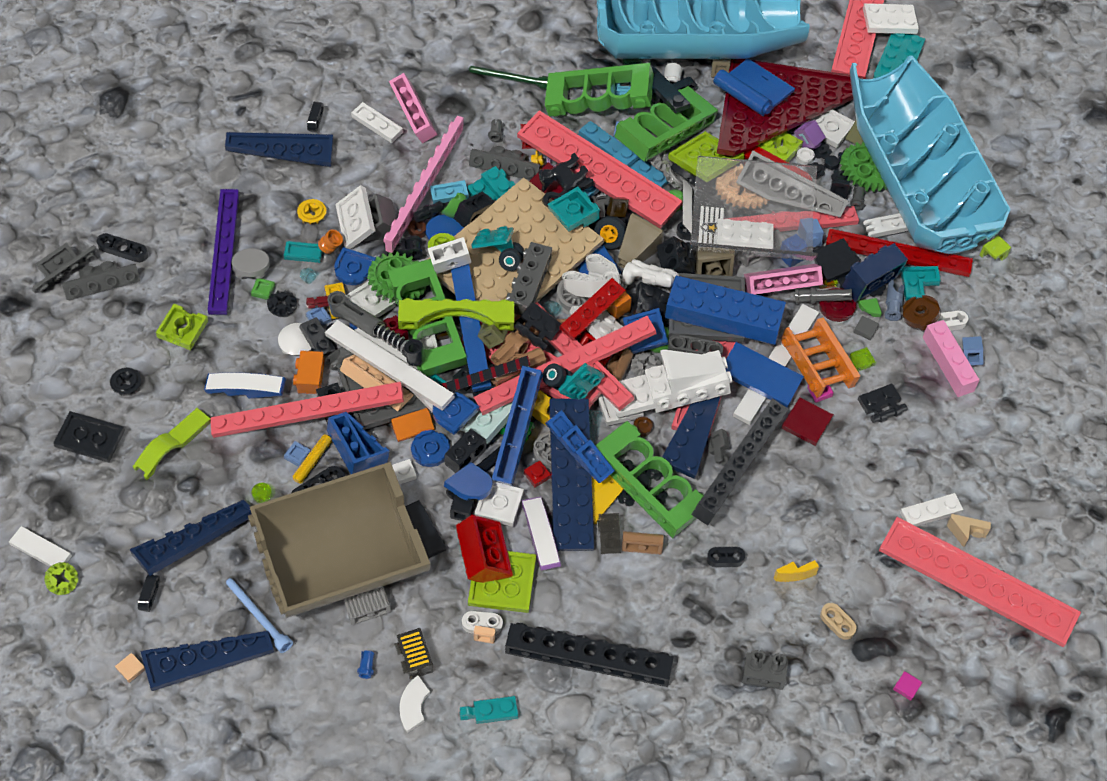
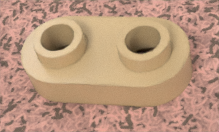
M827 603L823 606L820 613L822 621L839 638L843 640L851 639L856 632L855 622L837 604ZM827 614H832L834 617L830 618ZM842 628H846L848 632H843Z

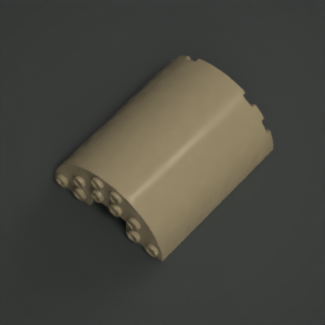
M391 462L250 506L251 515H248L251 527L255 526L256 528L254 536L259 554H264L265 559H262L265 574L267 580H269L271 592L279 607V611L286 618L430 570V561L417 529L414 530L404 505V495Z

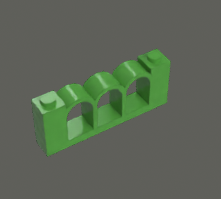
M643 63L548 73L545 98L547 113L549 117L566 115V111L570 114H578L585 111L588 107L590 110L601 112L610 108L611 105L617 109H627L632 106L633 108L651 107L654 76L651 64ZM631 82L630 90L627 93L615 95L616 83ZM607 84V90L602 96L597 98L591 97L592 86ZM583 87L582 95L579 98L568 100L569 88Z
M687 86L678 91L690 102L689 109L675 114L664 103L654 104L650 112H640L634 116V119L629 117L624 121H620L616 126L614 137L645 162L713 124L718 109ZM662 120H664V121H666L668 124H670V125L673 127V129H672L671 127H669V126H668L665 122H663ZM646 129L650 130V131H651L652 133H654L657 137L655 138V137H654L651 133H649Z
M431 259L388 271L386 284L388 290L392 289L394 296H397L398 307L399 300H402L404 293L430 285L434 295L433 298L429 299L433 301L445 299ZM452 316L443 317L441 321L424 325L419 329H407L408 333L413 336V339L418 340L443 331H447L450 344L429 350L424 349L425 361L416 367L425 376L428 377L467 365V357Z
M626 421L595 446L615 470L610 476L673 539L697 519L691 514L703 497V494L699 493L696 489L692 492L690 483L683 477L672 476L673 470L670 463L662 457L653 456L654 452L651 444L647 440L640 438L641 434L637 427ZM629 450H637L644 455L645 461L629 472L617 459ZM648 469H656L663 474L664 480L651 491H648L636 478ZM667 488H674L682 493L684 499L668 511L655 497Z

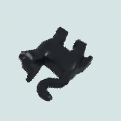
M575 153L571 155V159L558 163L551 169L539 170V180L542 184L541 190L543 192L554 181H557L563 190L561 193L547 192L542 198L544 206L548 207L550 198L557 199L576 187H579L582 191L594 185L593 179L586 178L589 171L585 166H581L578 173L573 172L579 167L577 162L579 158Z

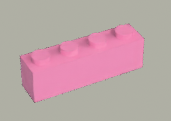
M402 73L390 80L389 83L418 139L424 143L436 136L437 133L407 76Z
M817 264L744 274L745 290L751 294L823 285L822 268Z
M942 320L927 325L923 339L957 397L974 392L979 378L945 321Z

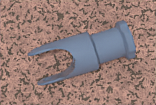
M891 280L887 287L885 318L890 321H898L901 318L900 307L903 303L904 285H901L897 292L893 287L894 281Z

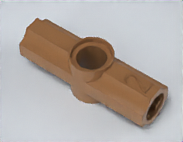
M532 326L529 330L537 336L539 332ZM518 330L515 333L510 332L505 337L503 345L491 355V361L495 366L507 362L513 354H523L531 341L527 337H522L518 334Z
M536 348L525 354H513L509 360L512 361L528 355L530 368H536L546 363V357L541 348ZM521 369L490 380L493 384L498 385L519 376Z

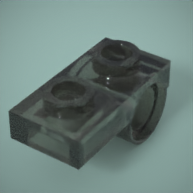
M619 513L598 514L600 555L621 554Z

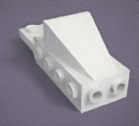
M660 350L663 365L645 369V375L619 381L634 396V400L620 411L615 406L614 408L617 418L654 408L657 413L730 394L729 383H732L730 371L726 372L725 369L728 368L726 358L721 357L719 350L702 355Z

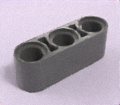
M679 334L672 335L669 338L667 350L701 355L719 350L721 357L723 354L722 344L716 341Z

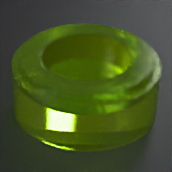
M258 483L252 488L251 493L255 502L263 503L271 499L272 490L268 484Z

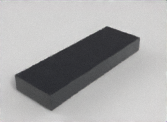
M420 500L405 506L414 530L417 529L428 559L446 551V546Z

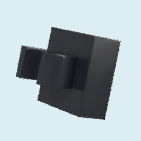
M844 178L832 179L829 191L847 200L850 181H846Z

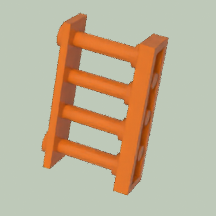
M824 317L817 319L810 331L794 335L790 327L785 329L781 337L782 344L788 350L816 398L821 396L827 385L841 381L846 384L848 389L855 387L860 374ZM815 337L821 345L803 349L799 341ZM820 352H825L829 357V360L812 364L808 356ZM833 366L839 373L838 375L821 379L817 371Z

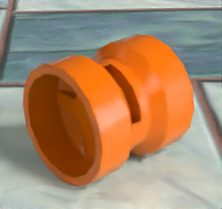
M331 229L318 241V246L322 252L330 254L342 244L343 237L339 231Z

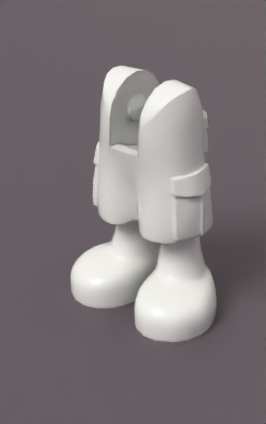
M633 259L632 263L628 262L623 270L622 282L623 284L630 285L634 279L639 280L642 277L643 283L669 288L673 286L675 276H679V274L673 269H664Z

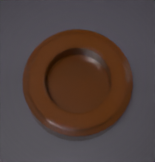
M647 417L635 419L633 425L637 427L641 434L640 436H648L652 432V421Z

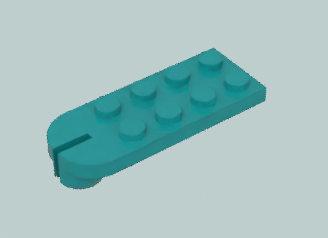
M891 33L874 72L873 79L890 73L899 67L908 56H913L918 60L926 38L913 34Z

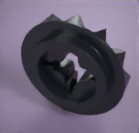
M286 289L284 292L277 290L275 294H271L270 298L267 299V307L270 313L275 316H288L296 310L297 299L292 292L289 293ZM278 300H280V301H284V300H285V304H282V303H281V304L279 305Z
M121 368L112 374L110 386L114 393L117 392L121 396L123 394L130 396L131 392H137V388L141 386V376L133 368ZM121 379H123V380H125V381H128V380H129L130 385H129V384H128V385H127V384H123V382H122Z

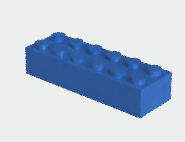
M676 275L667 302L665 318L775 345L786 302Z

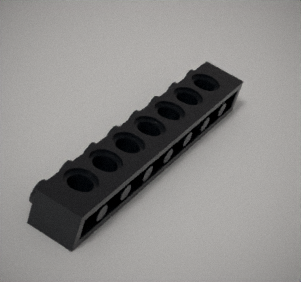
M773 398L703 495L692 512V516L707 526L786 414L787 407Z
M510 623L505 644V654L668 687L674 656H670L665 652H649L645 648L635 649L625 644L615 645L602 639L591 640L583 635H568L563 631L552 632L543 627H528L524 623ZM526 638H531L533 642L526 643L523 640ZM550 642L554 646L546 647L544 644ZM570 646L574 650L569 652L566 651L564 648ZM592 651L594 655L588 656L584 652ZM612 655L615 657V659L608 660L605 658V656ZM632 659L635 663L628 664L625 660ZM652 663L656 667L651 669L648 668L646 664Z

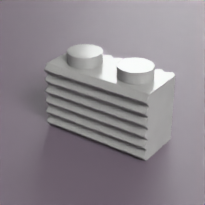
M383 586L343 599L351 625L391 612Z

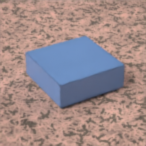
M316 307L306 312L308 320L317 317L322 326L332 322L324 307Z
M294 441L285 453L284 459L299 467L311 452V449Z

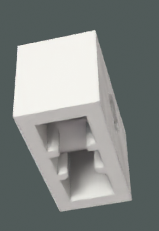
M464 237L428 248L436 274L472 263Z

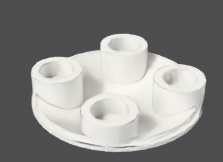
M302 323L289 324L279 333L278 344L284 354L300 355V351H312L299 328Z

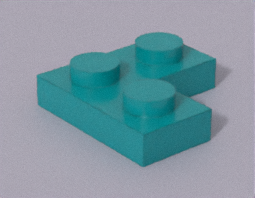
M938 266L903 267L901 270L905 301L915 296L916 299L922 298V295H925L923 286L940 285L941 280Z

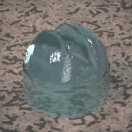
M304 268L300 272V278L307 284H310L316 278V271L311 268Z
M547 301L544 304V309L553 316L558 314L560 306L555 301Z

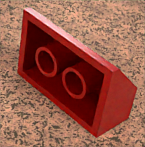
M471 515L456 525L468 580L484 583L513 576L500 522Z

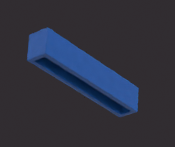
M522 366L492 476V481L509 486L514 484L543 376L542 370Z

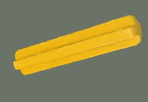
M322 435L293 474L295 482L301 484L332 443L330 436Z

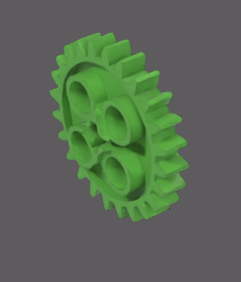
M856 142L855 146L851 144L849 148H846L841 156L840 164L842 166L840 169L845 170L844 176H849L847 181L853 180V186L858 184L860 187H865L866 191L869 188L873 192H875L876 188L879 191L883 188L887 189L864 142L861 145Z
M390 252L388 256L383 253L381 258L377 256L375 261H372L371 266H369L367 279H369L368 285H372V291L377 290L376 296L383 295L382 300L388 298L389 303L395 300L397 304V296H394L392 289L388 290L386 284L388 271L418 263L419 261L413 262V256L406 258V253L402 256H399L398 252L394 256ZM427 286L404 293L402 300L407 298L418 300L420 295L424 294Z

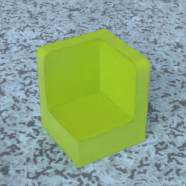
M998 235L983 245L979 256L983 258L989 254L994 259L999 258L1003 261L1007 258L1011 246Z

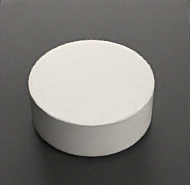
M803 147L797 151L796 160L798 163L807 165L813 162V150Z

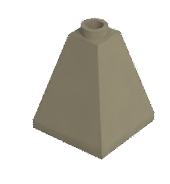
M632 213L618 255V265L624 269L628 262L632 263L633 259L644 262L658 252L657 246L664 242L663 230Z
M702 236L701 249H698L699 238H697L696 274L733 276L734 253L726 247H722V250L718 251V246L716 251H713V237L711 250H708L709 237H707L706 250H703L704 236Z

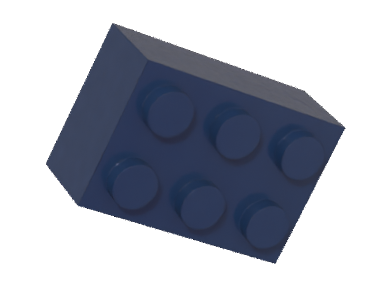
M895 243L890 246L885 245L878 253H871L861 263L859 261L854 263L850 267V273L845 276L846 280L842 287L844 289H852V299L857 302L888 284L891 280L896 279L908 259Z

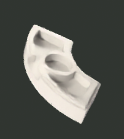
M416 676L407 685L400 700V718L406 733H409L425 722L421 713V706L430 695V691L419 676Z

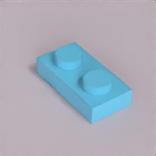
M465 180L430 186L433 204L438 201L442 203L450 202L457 193H463L469 198Z

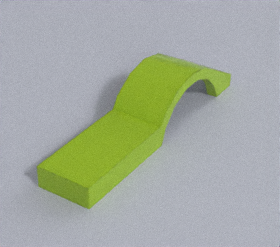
M196 408L169 433L161 434L153 439L134 463L133 469L137 471L140 468L145 472L144 478L148 480L155 473L158 463L169 451L178 447L184 448L211 423V419Z

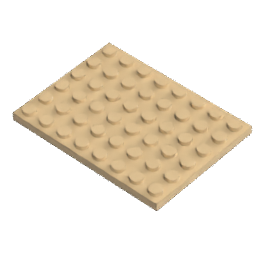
M522 178L454 236L455 239L464 237L472 262L469 265L476 301L483 299L490 301L506 300L507 294L513 290L511 286L514 277H518V269L506 271L500 266L499 256L501 252L494 246L472 249L471 244L480 230H496L501 226L513 227L512 242L519 243L524 250L529 248L531 242L552 247V259L536 302L562 280L563 273L573 271L588 255L604 243V238L588 226L583 227L582 224L568 232L548 207L542 203L545 193L525 178ZM451 269L438 273L439 282L455 294ZM514 313V322L517 321L521 315Z

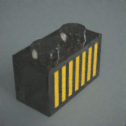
M421 628L398 634L397 643H394L397 655H402L403 661L400 663L403 673H408L410 680L416 676L420 677L433 673V663Z

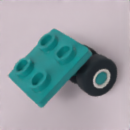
M501 226L496 230L482 229L477 233L471 244L472 249L487 246L497 248L501 252L499 264L506 271L518 269L519 263L523 260L524 248L519 243L512 242L513 227Z
M553 363L544 369L542 376L546 385L553 387L571 399L578 400L584 399L605 377L603 372L587 363H584L574 374L568 369Z

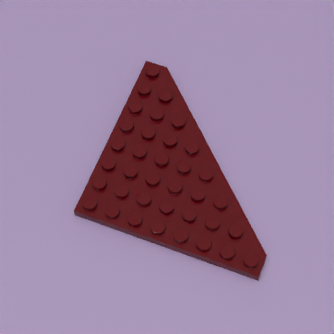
M731 59L729 73L746 59ZM751 60L794 87L795 91L775 106L769 114L763 116L726 92L716 154L736 156L853 100L850 75ZM858 76L860 79H867V77Z

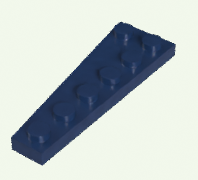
M226 132L225 150L331 167L333 134Z
M721 396L690 404L662 458L670 463L672 470L696 479Z
M241 500L215 513L202 517L201 522L184 525L185 529L175 533L170 531L165 533L166 537L157 541L152 539L130 549V552L147 574L151 576L247 521L248 515H251L250 505L245 500Z
M268 631L237 637H225L217 641L209 642L207 640L200 641L199 644H181L180 647H162L140 652L150 689L155 691L274 653Z

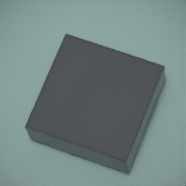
M862 316L853 333L871 340L879 323Z

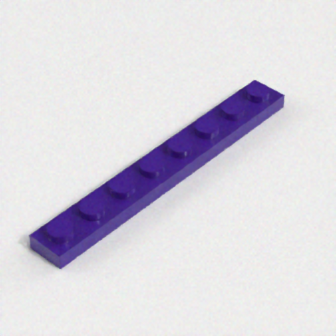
M220 189L208 315H227L239 202L238 189Z

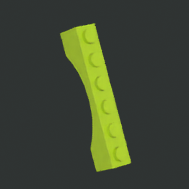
M407 298L399 300L398 325L399 329H419L435 319L463 316L479 320L488 326L494 324L499 330H514V301H490L487 299L480 301H471L469 299L452 301L451 299L433 301L432 299L413 300Z

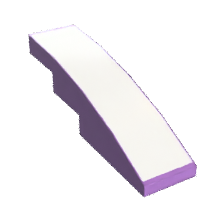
M536 497L522 500V507L540 569L546 570L560 567L556 544L542 498Z

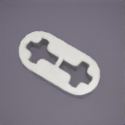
M963 311L943 312L938 321L944 320L950 331L960 330L966 326L968 315Z

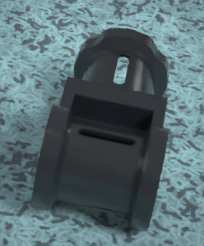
M419 236L401 238V243L397 244L392 253L393 256L398 252L399 256L406 253V258L413 256L412 260L420 259L423 256L421 249L422 239Z

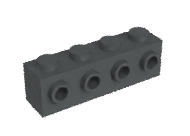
M531 242L529 248H525L523 253L524 261L519 263L517 270L518 277H514L511 288L513 290L506 297V300L514 301L515 314L522 315L531 302H536L552 259V247Z

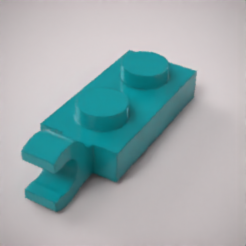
M515 696L473 701L474 707H460L459 712L460 720L475 718L476 724L518 719Z

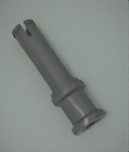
M811 287V289H795L796 304L800 302L815 304L816 301H852V289L816 290L814 287Z

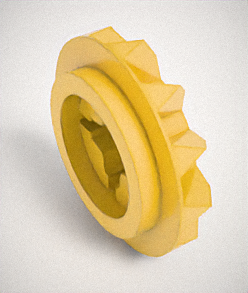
M317 199L305 200L298 206V218L303 223L308 222L311 225V223L316 222L318 224L320 220H324V216L327 214L326 206ZM309 208L315 212V215L309 213Z

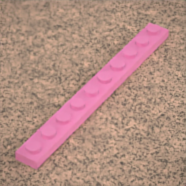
M457 116L454 122L451 121L447 134L444 133L440 146L437 145L433 158L430 157L426 170L423 169L419 182L415 183L412 194H409L406 199L405 206L400 208L397 220L394 219L390 232L385 234L384 243L387 252L393 253L413 218V213L419 208L463 131V117Z

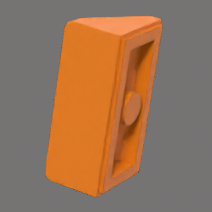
M428 408L391 419V426L398 442L415 437L422 431L435 430Z

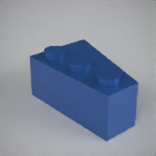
M343 412L328 418L327 432L332 438L350 474L388 463L390 450L386 447L383 448L376 441V438L363 430V426L350 414Z

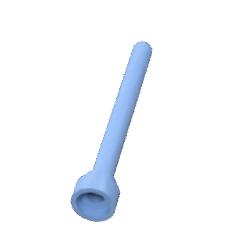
M232 578L227 579V586L273 637L276 649L280 653L288 651L293 645V641L288 635L280 634Z

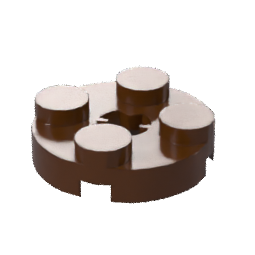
M922 295V298L917 299L915 296L907 300L903 305V319L906 324L920 330H926L927 325L936 323L941 315L938 301L931 296ZM923 310H925L924 313H921V314L918 313V311H923Z

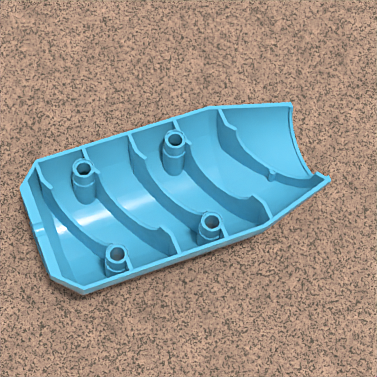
M597 0L598 41L615 59H748L805 42L810 25L802 20L800 21L801 0Z
M908 56L899 67L890 73L874 79L858 78L857 63H852L850 79L858 132L914 243L923 249L953 254L977 247V243L985 238L989 240L1004 227L1011 209L950 97L913 56Z

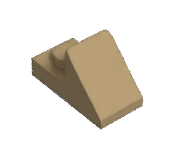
M951 514L947 527L960 544L965 547L969 535L976 538H986L990 531L991 522Z

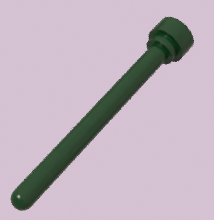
M477 66L469 67L471 73L535 84L540 89L547 90L548 76L535 78Z

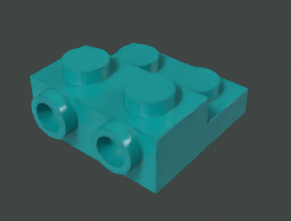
M494 166L482 173L481 179L468 185L467 190L470 196L483 191L496 201L511 189L515 183L512 180H507L503 169L499 170Z
M579 187L548 203V209L568 232L581 224L583 227H586L599 219L600 209L598 205L592 203L588 194L585 191L582 192Z

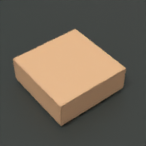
M475 625L474 640L493 644L495 641V629Z
M132 653L115 666L117 671L129 683L145 671L144 665Z

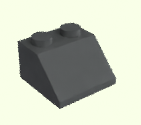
M376 193L368 200L375 232L360 243L382 240L385 234L390 232L392 222L396 219L391 199Z

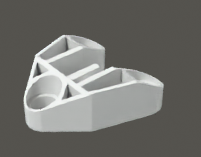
M590 254L586 257L589 275L577 271H567L562 274L564 288L575 296L591 297L611 278L620 284V276L616 265L600 254Z

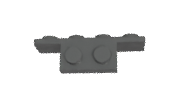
M493 146L489 152L472 149L470 152L469 166L489 170L496 166L499 170L503 169L506 175L531 180L540 170V164L526 161L527 154L522 153L520 150L511 151L502 146Z
M65 243L38 261L35 265L45 278L32 287V291L34 293L38 290L39 292L44 291L49 287V282L60 280L64 277V272L67 270L73 271L80 265V261L83 259L87 261L95 255L96 246H91L77 256L70 246Z
M106 261L95 267H84L82 270H79L80 278L63 282L62 287L66 299L72 300L139 282L140 277L136 264L117 268L115 261Z

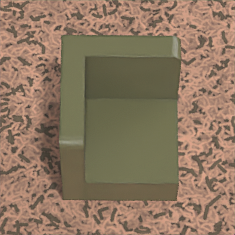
M482 323L478 337L491 349L504 342L508 330H499L494 324L488 326Z

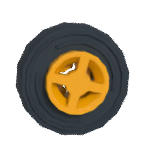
M614 216L603 217L595 226V232L604 238V243L601 246L604 245L605 248L613 249L622 245L627 229L625 223L620 218Z

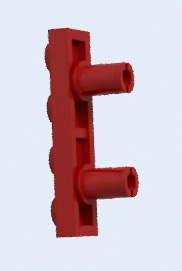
M611 278L568 317L559 328L573 341L617 301L626 290Z

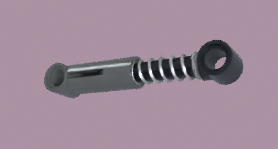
M341 291L332 292L328 296L329 308L334 317H342L373 338L378 337L383 342H387L388 345H392L394 349L397 348L406 357L409 365L418 366L424 363L426 357L423 343L420 340H405V337H400L399 333L395 334L394 330L390 331V328H386L382 320L348 300Z

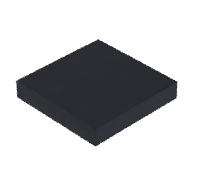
M844 238L811 252L815 263L821 266L822 275L827 283L846 276L851 271L850 267L858 262Z

